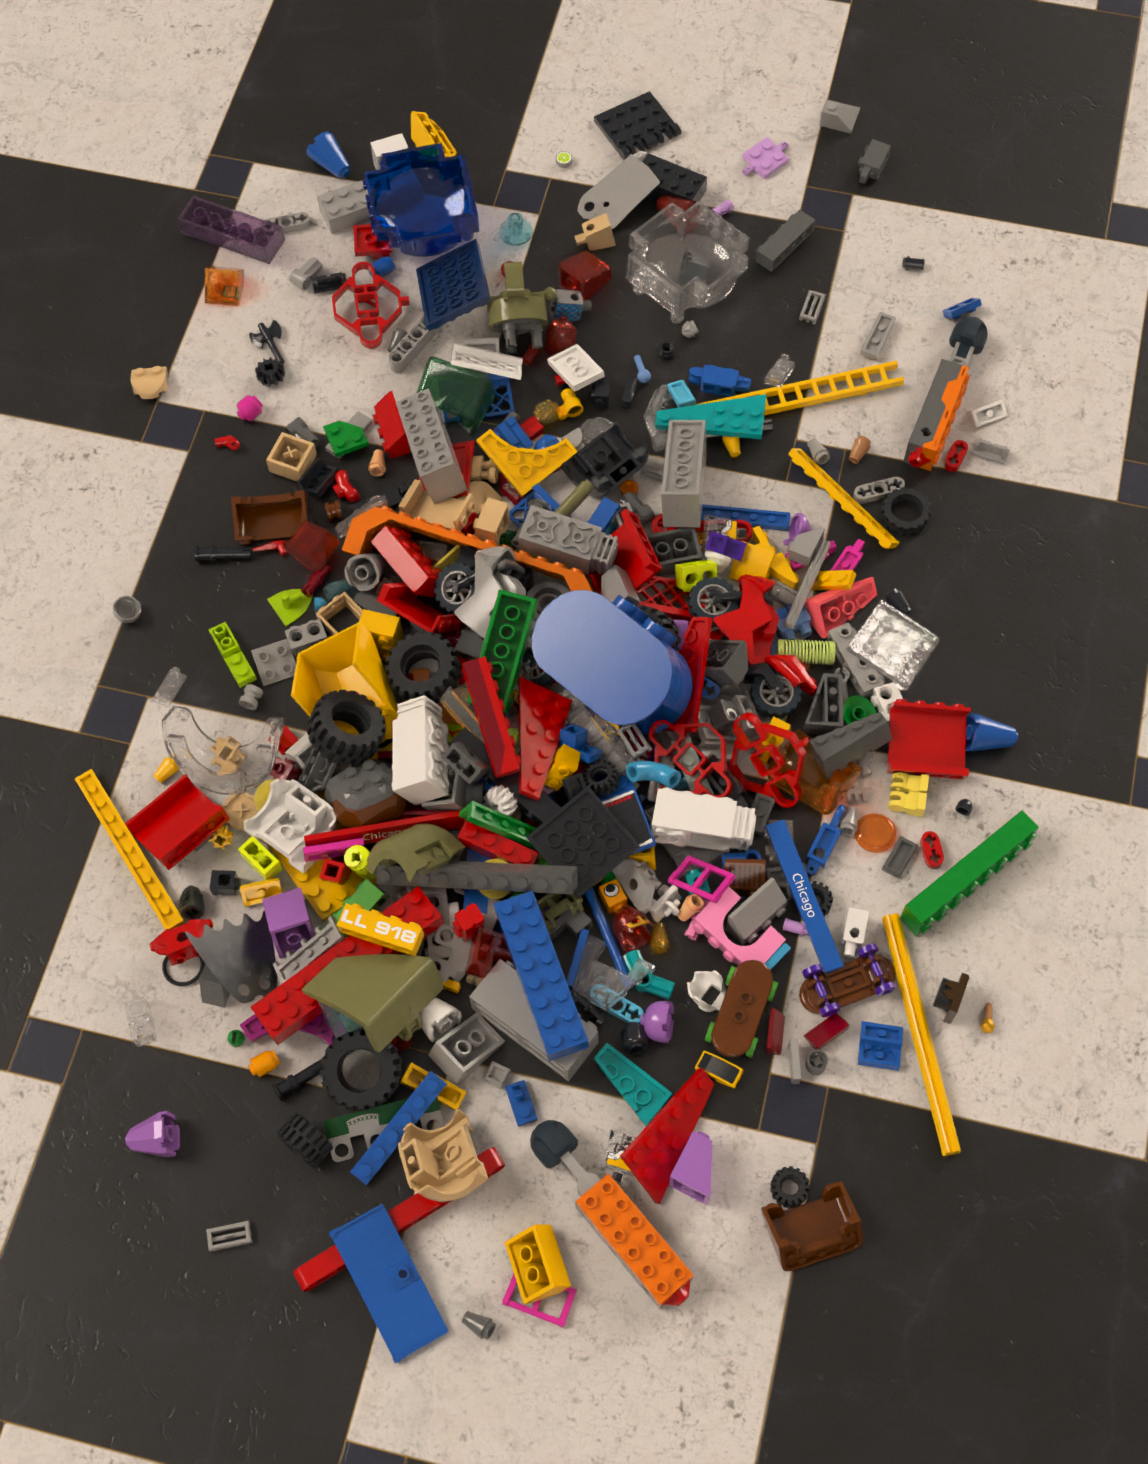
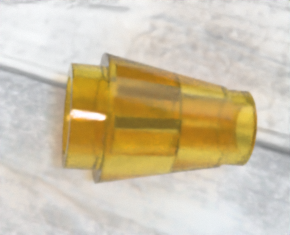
M655 923L653 924L650 948L655 954H664L668 952L670 947L665 924Z

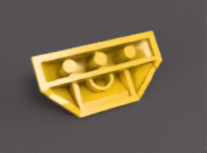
M412 111L411 138L422 154V157L427 161L453 160L457 152L443 130L433 120L429 119L425 112Z

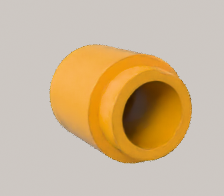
M266 1050L251 1058V1064L248 1067L253 1076L257 1075L260 1078L277 1069L276 1066L280 1065V1061L274 1050L269 1052Z

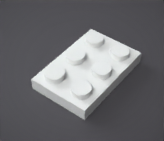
M578 344L547 359L552 369L574 392L605 377L604 371Z

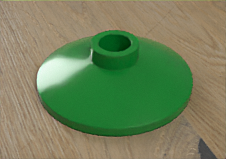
M851 696L843 703V720L846 725L876 714L874 705L863 696Z

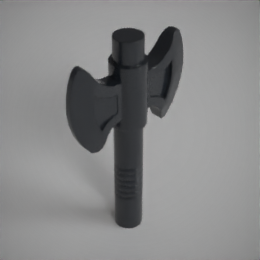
M276 320L272 321L269 328L264 323H259L260 333L249 334L252 344L262 349L263 343L266 342L275 359L277 358L279 362L284 364L285 361L273 341V337L281 338V326Z

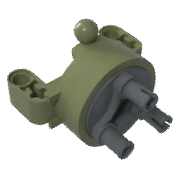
M522 261L504 263L506 290L500 292L498 296H490L491 301L486 304L489 330L503 333V338L506 341V354L517 353L516 338L524 333H531L533 349L543 348V327L548 324L546 300L553 301L556 299L557 291L553 287H548L544 291L531 293L529 289H524Z

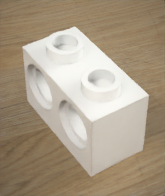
M896 682L874 688L870 697L871 703L877 708L878 712L883 714L888 724L890 705L896 699H903ZM881 696H886L889 699H883Z

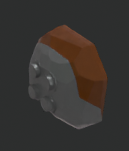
M378 759L366 760L364 763H359V765L346 767L329 779L324 796L327 803L334 808L333 811L338 825L353 828L389 822L401 817L409 801L395 793L392 789L393 771L391 763Z

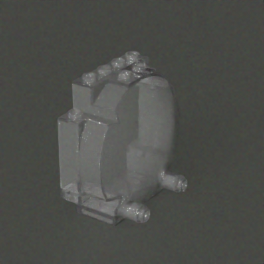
M699 201L686 211H683L674 203H670L630 234L629 247L634 251L628 254L626 279L633 284L635 294L642 295L646 293L671 312L670 319L672 322L680 323L684 319L686 309L710 307L722 301L730 294L737 278L747 271L749 258L743 253L748 250L750 238ZM687 246L707 252L709 269L705 276L706 282H703L696 276L683 287L679 286L681 261Z

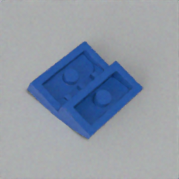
M862 1021L857 1065L899 1071L903 1027Z

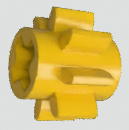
M228 825L222 826L209 837L208 841L213 842L214 848L222 847L224 850L226 844H232L231 838L234 832H229Z

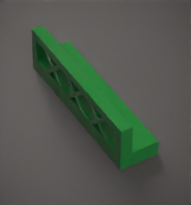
M471 801L459 813V817L467 819L468 822L535 849L526 838L537 829L533 826L474 801Z

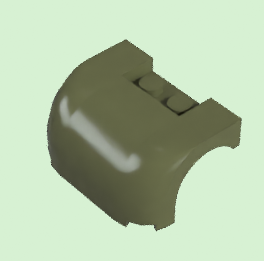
M427 823L416 824L377 842L367 858L368 865L366 868L373 875L379 864L386 869L399 863L406 873L407 880L412 882L417 872L424 876L447 865L454 855L459 859L465 846L451 833L441 827Z

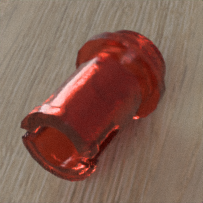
M532 344L528 345V350L522 357V362L529 366L536 355L541 352V348L533 349Z

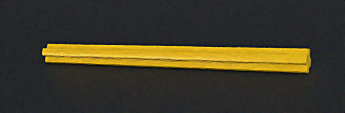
M898 913L883 916L882 922L942 1155H956L960 1153L961 1149L900 916Z

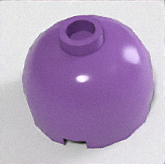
M657 1001L647 1007L646 1013L641 1015L640 1024L644 1025L645 1033L653 1041L669 1043L671 1040L674 1024L670 1014H674L672 1002Z

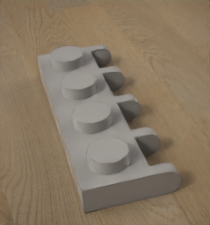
M333 915L328 917L330 923L322 929L320 926L315 928L317 934L312 939L307 941L303 938L300 941L302 947L295 953L291 950L286 952L288 959L282 964L278 961L273 963V967L282 984L346 938L337 928L338 922Z

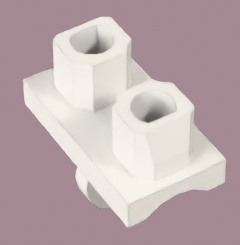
M663 884L658 890L660 898L657 901L655 899L652 900L649 910L653 920L657 923L664 916L668 917L671 913L677 916L680 913L677 907L681 904L680 900L682 897L678 893V887L675 885L669 887Z

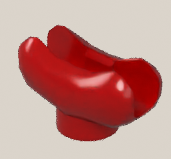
M344 470L338 471L335 475L337 484L332 486L339 499L345 496L350 502L358 501L360 494L350 484L347 472Z

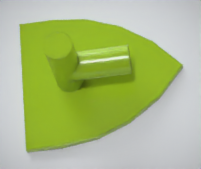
M290 589L277 593L267 600L284 625L288 626L306 612L312 601L313 594L311 597H307V595L302 594L301 589Z

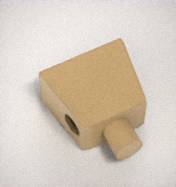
M607 213L582 224L584 233L575 235L577 246L587 243L590 251L616 246Z

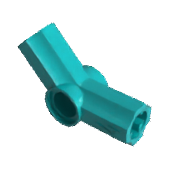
M639 950L630 951L623 956L637 991L642 993L648 992L666 1000L670 999L675 986L674 982L651 974ZM646 978L648 983L641 984L638 982V979Z

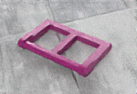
M688 855L677 870L668 878V883L699 895L713 903H717L736 876L733 873ZM690 864L705 869L692 886L678 880ZM711 872L725 877L713 895L699 889Z
M513 1273L502 1300V1305L512 1307L563 1328L577 1289L569 1287L563 1291L569 1294L561 1316L558 1319L538 1311L541 1300L534 1302L532 1308L511 1301L517 1285Z

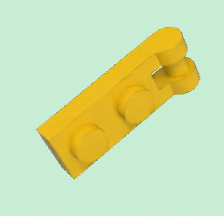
M854 570L819 571L815 579L818 581H814L811 590H851L856 573Z

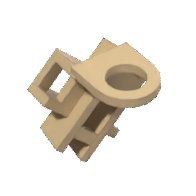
M227 736L226 739L217 737L215 745L210 747V750L216 754L210 764L212 766L216 764L221 768L216 772L218 776L236 772L247 755L239 750L242 743L231 736Z

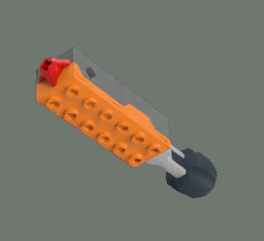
M968 316L961 319L953 328L949 343L954 350L949 361L941 359L909 439L904 458L905 463L931 471L933 464L937 465L940 453L946 442V437L949 435L951 424L955 420L957 409L960 407L962 396H964L970 378V375L967 374L969 370L968 365L972 354H980L987 340V327L981 319Z
M546 1120L538 1124L531 1134V1149L545 1168L552 1169L561 1163L577 1182V1190L580 1196L575 1201L576 1209L659 1309L664 1305H681L689 1297L690 1282L694 1276L609 1173L600 1180L596 1174L585 1172L571 1155L578 1146V1139L568 1127L555 1120Z

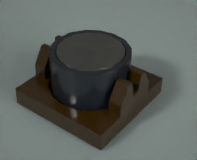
M962 973L958 982L943 977L933 1002L934 1007L946 1011L943 1022L950 1024L955 1018L969 980V975Z

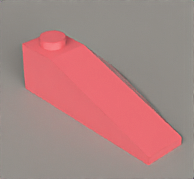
M874 577L854 582L851 590H829L806 599L804 606L811 618L810 624L821 638H826L829 630L843 625L847 620H851L860 608L863 609L877 595Z

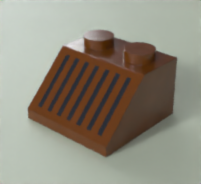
M725 859L724 870L736 876L729 887L737 895L748 896L749 898L765 884V860Z

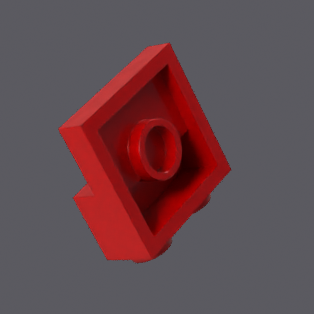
M387 223L353 226L355 257L372 255L373 260L387 256L390 257V253H393L392 243H389V240H392L391 229L388 230Z

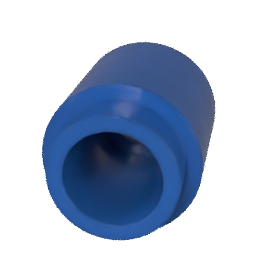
M389 256L382 257L371 264L375 275L378 274L381 277L391 273L392 269L395 268L394 262Z

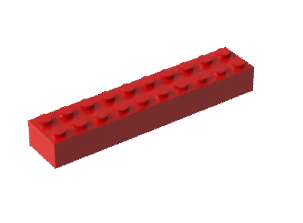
M419 886L381 912L383 916L389 918L390 916H396L402 922L419 924L424 932L423 939L437 930L440 925L444 924L442 916ZM349 935L250 1008L275 1043L279 1045L330 1008L304 994L302 988L333 959L355 955H402L404 953Z

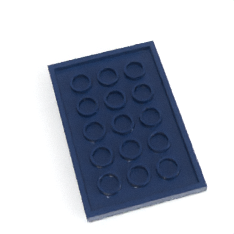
M476 239L416 269L425 325L428 331L437 329L449 321H454L457 317L470 313L473 309L484 306L491 301L480 246Z

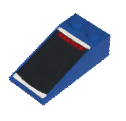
M627 775L619 777V787H615V792L610 791L611 795L609 796L605 793L604 797H601L599 794L598 798L639 844L640 848L633 853L635 854L656 846L635 786L628 779Z

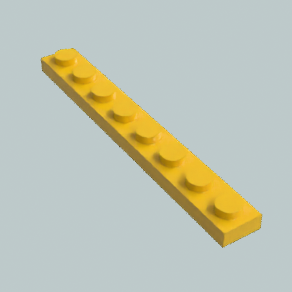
M801 448L791 449L788 454L793 458L792 461L796 465L801 466L806 475L811 478L813 477L820 488L829 492V497L838 501L844 511L851 513L854 516L853 519L858 524L863 525L869 535L876 537L883 548L891 549L897 547L900 542Z

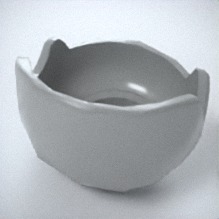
M131 596L119 597L113 604V614L120 622L126 624L133 623L141 614V604Z

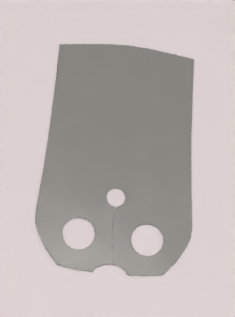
M630 154L621 164L581 197L577 211L583 219L586 218L588 220L607 213L611 229H613L660 181L647 165ZM593 202L594 209L589 212L584 209L585 204ZM605 202H609L608 207L603 206Z

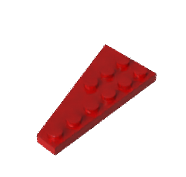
M709 617L691 618L683 637L684 643L681 650L677 651L685 658L689 665L693 686L689 704L680 718L673 723L674 726L676 724L698 723L712 619ZM668 727L665 730H663L675 732L671 727ZM697 728L687 729V732L696 733Z
M519 677L517 680L519 686L518 742H520L518 754L522 764L519 770V793L538 801L560 739V729L564 727L573 700Z
M702 1068L697 1069L620 1155V1158L656 1204H660L669 1185L670 1176L694 1131L715 1085Z

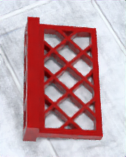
M653 576L646 582L647 586L638 589L639 591H636L637 596L642 594L647 599L645 602L640 601L638 605L649 606L662 611L673 620H686L690 623L693 615H690L688 604L681 598L686 594L689 596L690 592H682L678 595L673 589L676 586L675 579ZM662 583L666 588L660 591L655 584ZM651 587L656 595L650 597L645 590ZM669 591L675 598L669 601L663 594ZM703 594L700 599H706V595ZM660 597L665 604H656L654 600ZM677 600L683 607L681 609L675 608L672 603ZM700 603L701 607L704 609L705 604Z

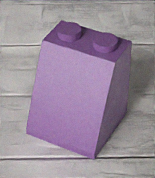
M301 887L262 899L269 931L280 959L287 957L286 952L289 950L295 953L302 947L300 941L303 938L309 941L315 936Z
M693 1131L670 1176L669 1186L707 1205L711 1194L712 1140L701 1131H698V1133Z

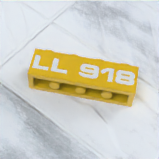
M356 903L352 905L345 904L336 925L341 933L416 956L424 937V932L419 924L402 922L396 916H390L389 918L383 916V913L374 909L368 911Z

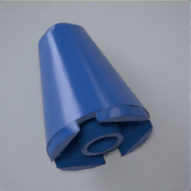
M328 131L319 134L314 138L316 142L313 145L309 144L306 154L310 159L336 177L346 178L350 174L351 167L334 135Z
M970 713L971 716H966V751L1012 747L1018 741V732H1016L1014 727L976 713Z

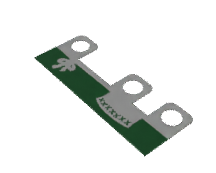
M437 1097L420 1117L424 1130H427L426 1125L428 1121L433 1119L440 1123V1128L444 1126ZM408 1099L324 1120L327 1139L333 1147L331 1150L333 1161L340 1162L351 1159L354 1156L350 1137L364 1134L368 1149L371 1146V1137L375 1134L380 1135ZM338 1144L347 1145L349 1151L346 1156L339 1157L336 1155L335 1148Z

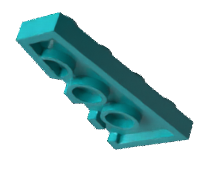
M606 1043L594 1057L596 1064L645 1127L672 1096L669 1090L610 1044Z

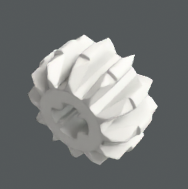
M503 785L490 788L483 797L486 807L509 817L518 807L516 804L517 799L513 796L514 793H511L509 788H504Z

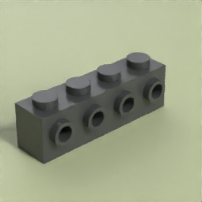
M800 209L795 214H792L785 224L780 225L775 234H771L767 241L757 248L756 262L772 272L814 231L815 219Z

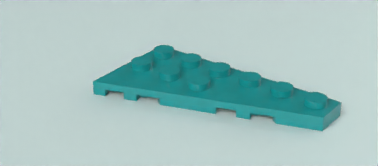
M766 394L660 410L656 412L655 429L668 431L669 420H705L706 434L762 440Z

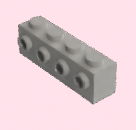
M849 622L828 631L827 641L835 642V655L842 667L849 670V679L858 695L865 698L871 697L873 689L884 685L885 680L883 675L877 672L874 660L867 655L865 645L860 643L857 631L850 626Z

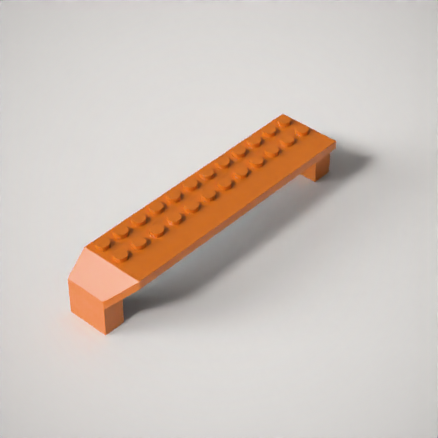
M382 506V508L374 507L352 519L342 551L351 556L371 554L374 546L371 541L384 526L396 527L399 530L406 529L455 546L459 545L461 548L464 545L476 550H483L499 545L488 539H485L483 542L477 536L469 533L465 536L461 531L450 528L449 531L443 525L435 522L431 525V523L426 522L427 520L420 517L414 519L405 512L399 511L397 514L393 509ZM513 550L516 562L519 565L566 581L571 591L587 590L596 592L592 582L585 576L582 570L574 567L569 570L564 564L559 562L551 564L546 558L537 556L535 559L530 553L521 550L517 553Z

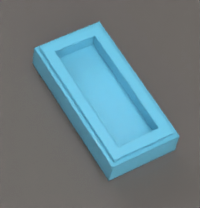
M684 380L667 384V390L678 408L696 405V400Z

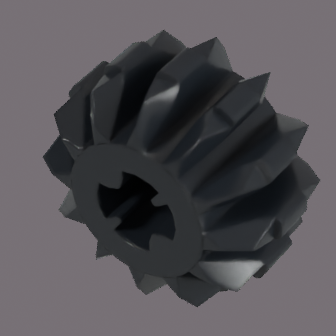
M271 356L269 360L263 358V362H258V367L255 368L256 378L263 386L266 384L269 387L272 384L277 386L278 382H283L285 370L282 362H279L277 358L273 360Z

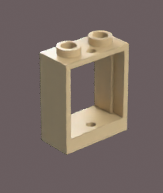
M346 592L335 596L328 605L321 607L316 613L317 620H321L323 628L331 636L338 632L327 621L343 608L347 607L360 620L363 610Z

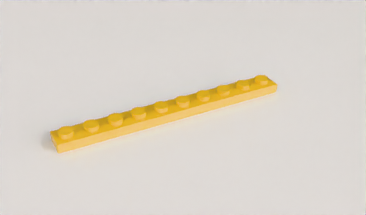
M90 769L76 777L77 784L165 930L167 928L171 930L185 923L93 770Z

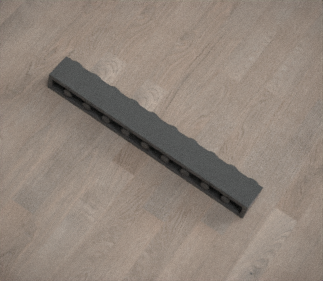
M449 861L447 865L424 876L417 872L412 882L407 880L406 873L399 863L386 869L379 864L376 870L377 884L518 892L533 890V892L573 894L578 886V873L575 866Z

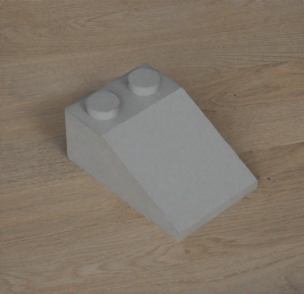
M476 1012L436 1041L428 1056L457 1085L492 1055L505 1040Z

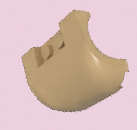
M457 1109L452 1120L439 1129L424 1130L411 1122L403 1128L405 1132L401 1142L398 1143V1149L407 1182L410 1188L418 1194L433 1201H452L465 1197L488 1180L484 1164L478 1160L470 1133L473 1132L469 1117L461 1110Z

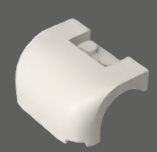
M276 779L270 783V794L263 808L254 817L244 821V831L258 841L262 839L289 859V864L304 874L318 861L305 862L303 847H306L304 836L335 831L336 815L333 807L293 779L291 781Z

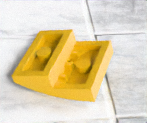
M747 543L742 560L734 559L729 578L738 581L745 574L768 578L776 553Z

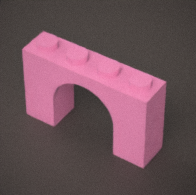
M730 887L726 889L717 903L710 901L691 921L696 932L704 934L708 938L710 945L714 948H719L723 952L725 959L729 962H734L737 966L746 960H758L765 964L786 940L770 926L752 945L739 946L731 942L725 935L723 921L726 914L741 897Z

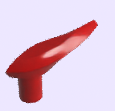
M277 540L252 548V551L278 549L281 556L288 553L284 546L286 544L285 540Z

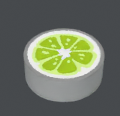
M567 151L559 152L556 155V164L561 168L569 167L572 164V155Z

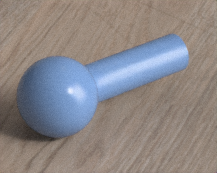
M640 355L634 356V361L639 371L637 378L639 382L647 383L651 379V373L645 369Z

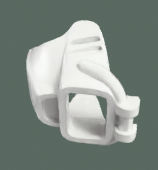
M715 970L712 972L695 971L693 980L687 982L690 997L705 1012L719 1011L726 994V987L723 984L722 976ZM710 987L720 991L719 996L712 1005L702 1001Z

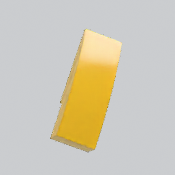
M411 1062L399 1080L400 1084L415 1091L429 1072ZM438 1076L447 1083L437 1096L438 1102L446 1107L457 1110L466 1091Z

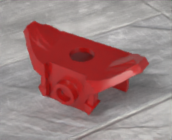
M211 919L189 920V923L171 930L167 928L150 942V949L159 955L167 956L172 966L183 964L186 960L194 957H200L186 936V932L201 938L204 925L206 924L213 928V922Z

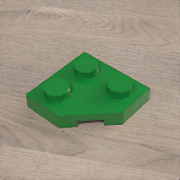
M340 420L323 426L335 457L369 446L366 435L361 427Z

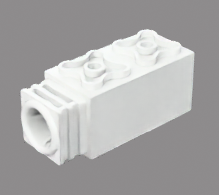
M424 695L397 704L398 716L396 720H393V791L414 805L447 796L449 765L441 757L449 748L447 739L448 727L442 720V707Z
M658 788L651 832L657 843H670L679 847L687 845L729 852L730 848L748 851L754 836L756 823L755 808L750 809L748 807L736 806L737 801H733V799L728 797L718 798L709 794L696 795L690 791Z

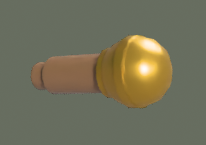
M986 1003L984 1019L980 1024V1028L984 1033H991L995 1029L992 1020L993 1007L991 1003Z

